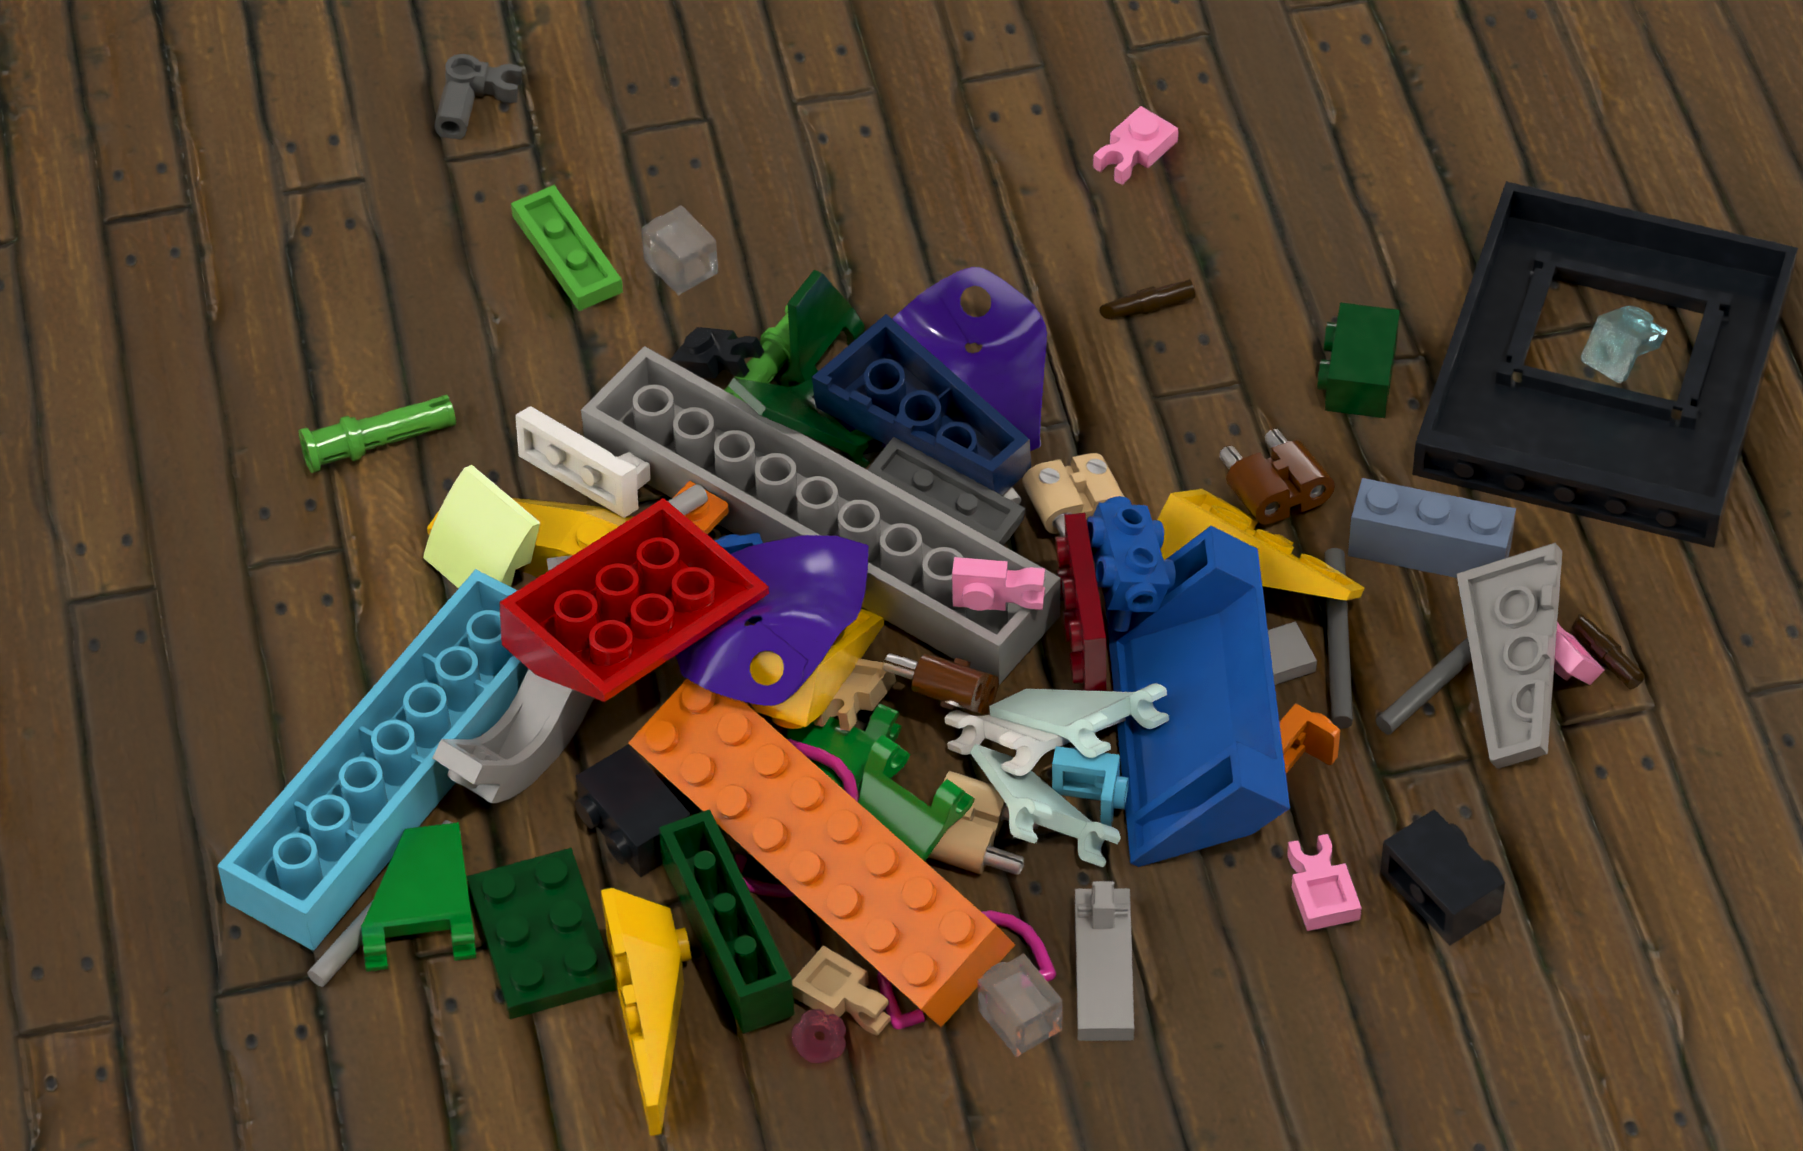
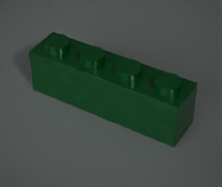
M709 809L659 827L663 866L742 1033L745 1034L794 1016L793 985L790 973L711 810Z

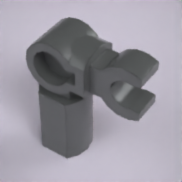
M458 54L449 58L445 64V86L434 124L438 135L459 140L465 136L475 96L485 98V94L493 95L501 102H517L518 85L522 83V67L514 64H504L497 68L489 67V63L480 62L477 58L468 54Z

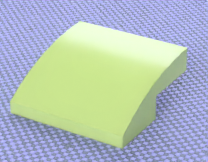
M470 465L462 470L447 494L431 529L423 558L457 588L466 581L475 569L511 587L515 569L531 563L540 522L473 465Z

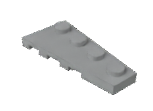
M1556 543L1457 573L1489 759L1497 769L1548 754L1562 550Z

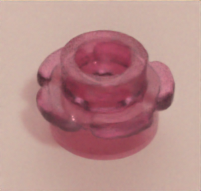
M812 1009L801 1016L800 1023L794 1025L791 1035L792 1042L804 1059L813 1063H823L830 1059H836L844 1051L846 1041L843 1039V1035L846 1033V1027L841 1018L836 1014L828 1015L822 1009ZM817 1031H821L824 1033L825 1038L817 1040L814 1034Z

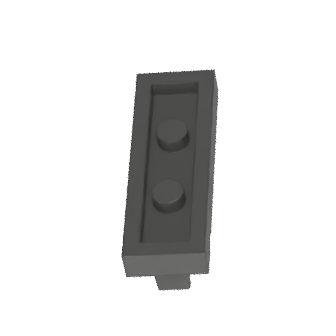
M895 437L891 439L867 469L1003 546L1024 520L1025 508Z

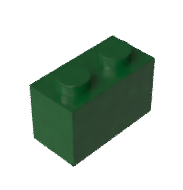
M1340 302L1337 323L1327 321L1323 351L1332 352L1331 359H1321L1317 389L1326 390L1325 411L1385 418L1397 346L1400 310Z

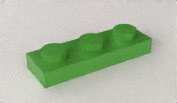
M555 185L511 203L513 218L579 311L623 293L621 277Z

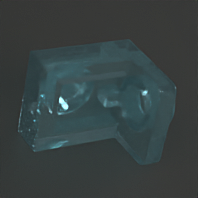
M1625 306L1598 316L1582 352L1581 361L1617 383L1624 382L1628 379L1637 357L1660 348L1668 330L1654 323L1653 316L1641 308Z

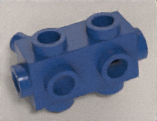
M1117 496L1106 500L1104 503H1098L1093 516L1087 518V526L1095 562L1097 586L1102 588L1107 610H1111L1108 626L1113 630L1124 632L1129 630L1133 611H1158L1166 592L1171 591L1174 586L1176 572L1174 562L1163 559L1161 554L1164 541L1162 522L1151 519L1148 506L1132 505L1128 498Z

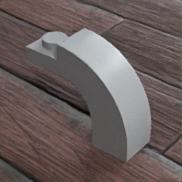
M528 669L511 705L491 729L474 739H441L432 759L449 769L447 776L450 779L468 788L488 802L498 803L508 800L533 784L560 756L582 723L594 698L536 676Z

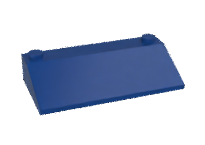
M1213 526L1208 527L1167 558V560H1172L1175 565V583L1172 590L1166 592L1157 612L1133 611L1129 630L1121 632L1113 630L1108 626L1111 610H1107L1105 604L1114 692H1136L1153 683L1160 684L1167 690L1166 696L1152 703L1158 712L1169 715V721L1153 729H1147L1141 726L1132 715L1125 717V721L1117 724L1122 777L1129 778L1125 812L1130 863L1138 867L1252 835L1290 809L1258 549Z

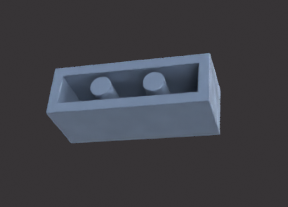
M1362 478L1351 516L1348 556L1457 578V573L1509 557L1516 508Z

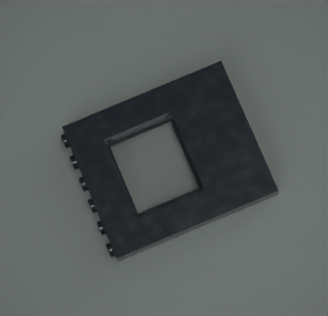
M1506 181L1415 443L1412 475L1714 548L1792 282L1798 248ZM1552 279L1702 313L1703 318L1678 400L1673 401L1524 366ZM1514 371L1523 373L1521 382L1513 380ZM1672 409L1682 411L1680 420L1672 418Z

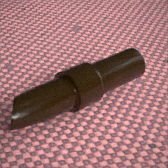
M1191 279L1158 288L1152 286L1137 290L1136 294L1124 296L1100 306L1099 312L1106 319H1114L1141 312L1144 315L1159 311L1160 307L1194 299V286Z
M1580 613L1572 629L1590 648V653L1603 666H1607L1629 689L1638 687L1645 678L1644 673L1622 652V647L1610 635L1604 634L1596 624Z

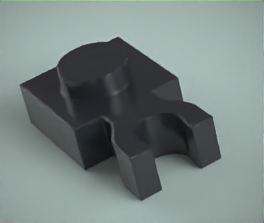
M696 327L694 331L687 335L684 343L670 361L699 377L715 379L722 370H728L733 376L745 377L750 370L744 359L749 357L760 358L765 351L757 337L743 336L738 338L734 330Z

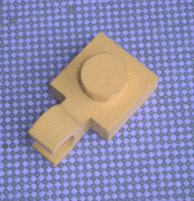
M825 946L821 947L792 980L793 997L835 1022L847 1011L863 1029L874 1035H879L891 1021V1016L882 1012L889 1004V1000L879 992L866 988L869 984L867 970Z

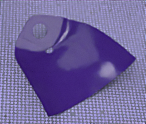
M969 267L929 287L892 318L1030 439V451L1040 448L1047 329L1040 312L1023 294L996 274L981 267ZM968 287H982L990 295L991 307L985 315L972 317L963 311L960 298L963 291ZM968 342L970 344H981L982 349L971 354L966 351L965 344ZM838 420L850 432L855 430L852 426ZM882 443V445L878 447L885 448L887 445Z
M800 535L749 546L732 553L731 555L769 586V594L678 653L676 658L682 675L709 691L739 701L763 706H775L786 701L814 672L839 634L856 620L865 595L869 546L839 536ZM752 616H761L763 619L755 625L749 624V626H745L746 620ZM763 651H772L778 654L784 664V671L780 680L771 685L757 683L750 673L752 659Z

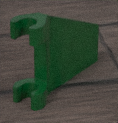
M817 270L812 271L787 303L791 365L780 379L782 386L792 387L796 381L801 384L812 379V376L818 372L815 364L841 331L847 337L848 346L865 331V326L854 308L827 277Z
M733 378L728 385L760 416L841 450L846 459L863 468H866L870 463L862 456L864 451L872 445H882V442L857 429L850 432L833 416L817 409L812 379L794 387Z

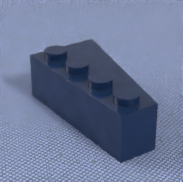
M887 314L812 376L815 406L817 409L886 445L895 437L1000 495H1003L1031 468L1030 439Z

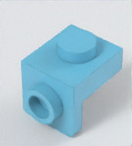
M1056 746L1052 762V789L1063 796L1100 800V823L1112 827L1115 809H1125L1129 778L1120 776V755L1102 753L1094 758H1089L1081 754L1076 747Z

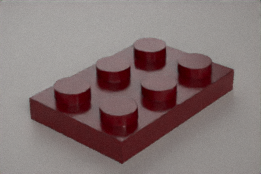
M1086 514L1064 515L1065 536L1056 537V553L1059 567L1056 570V575L1060 577V601L1064 600L1065 611H1063L1066 642L1071 643L1072 652L1069 653L1072 683H1082L1084 691H1106V635Z

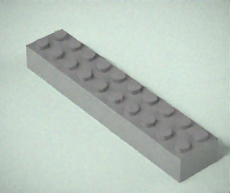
M645 346L581 409L583 431L586 439L611 452L615 457L630 452L650 464L651 479L646 484L673 498L690 480L726 501L729 513L718 525L734 534L742 536L759 533L763 543L800 535L839 536L867 544L869 546L868 573L862 607L883 617L886 621L951 658L971 662V668L998 676L999 685L1060 617V577L1046 569L1043 586L1045 587L1043 610L1028 609L1015 603H1007L1006 611L989 609L977 611L964 607H953L952 571L954 557L1008 561V570L1013 571L1030 567H1042L800 432L760 416L746 402Z

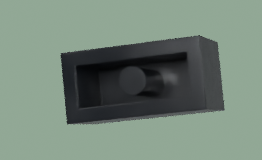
M628 744L575 776L578 792L575 808L586 826L591 829L596 826L605 836L607 847L613 857L620 864L627 862L641 878L663 864L659 827L689 817L691 814Z
M1435 809L1383 841L1380 873L1449 945L1454 944L1501 913L1505 881L1500 870L1490 860H1483L1469 845L1463 831L1457 825L1449 824Z

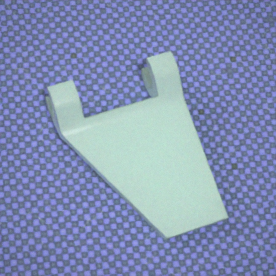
M1153 683L1136 692L1024 689L989 706L990 716L1063 736L1081 754L1089 758H1094L1111 749L1110 743L1099 740L1094 732L1129 715H1132L1141 726L1147 729H1153L1169 721V715L1158 712L1152 703L1167 695L1166 688L1157 683Z
M974 744L970 751L971 755L1008 806L1009 828L1012 836L1035 844L1038 837L1033 832V823L1077 838L1079 857L1083 861L1104 867L1106 860L1101 855V847L1104 840L1115 844L1119 843L1121 837L1116 828L1099 822H1091L1033 771L1023 776H1016L1003 771L1001 764L1012 760L1014 757Z

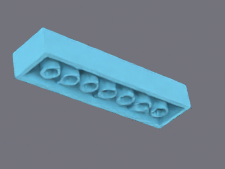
M476 569L218 864L217 867L226 903L313 951L317 948L391 860L404 829L419 827L456 783L447 776L449 769L432 759L440 740L474 739L483 735L500 720L514 700L528 668L502 646L499 602L518 590Z

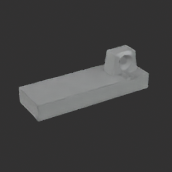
M1093 881L1092 889H1075L1078 1041L1134 1040L1130 888L1114 889L1113 881Z

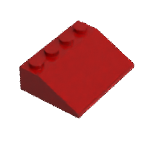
M663 498L500 601L502 646L536 676L605 702L769 594V586Z

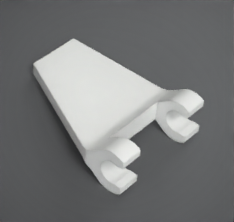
M955 710L945 717L946 724L956 728H963L962 734L958 739L947 743L949 750L968 755L971 754L970 751L974 744L980 745L985 738L997 742L1000 745L1017 750L1012 760L1001 764L1003 771L1016 776H1023L1029 773L1038 760L1048 751L1055 749L1056 746L1060 747L1070 743L1063 736L990 715L974 716L960 710ZM1123 718V719H1121V720H1119V721H1117V722H1115V723H1113V724H1111V725H1109V726H1107V727H1105V728H1108V727H1110V726H1113V725H1115V724H1118V723H1120V722H1123V721H1125V718Z

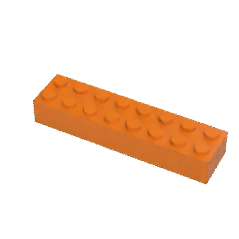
M686 679L628 742L702 811L710 809L716 823L940 1027L948 1021L1015 946L996 924L747 703L714 693Z

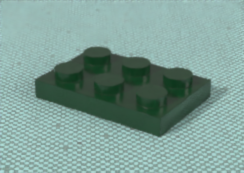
M572 847L466 876L471 899L510 1020L617 990L616 978Z

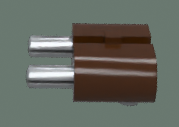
M1278 429L1270 430L1265 435V442L1271 448V457L1265 459L1260 452L1243 458L1233 446L1225 447L1220 452V459L1229 469L1226 477L1227 484L1260 524H1272L1290 517V507L1296 506L1300 512L1315 508L1325 503L1334 492V480L1301 441H1287Z
M891 653L885 658L887 661L914 669L915 671L885 662L883 664L884 671L912 679L913 692L940 700V706L956 710L958 706L974 712L987 714L990 710L989 706L994 703L999 685L998 676L971 668V662L955 658V661L952 662L926 653L922 655L919 662Z

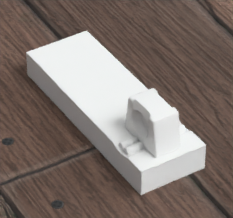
M531 406L516 414L519 457L623 518L639 509L638 489L651 479L650 464L641 460L630 452L615 457L611 452Z

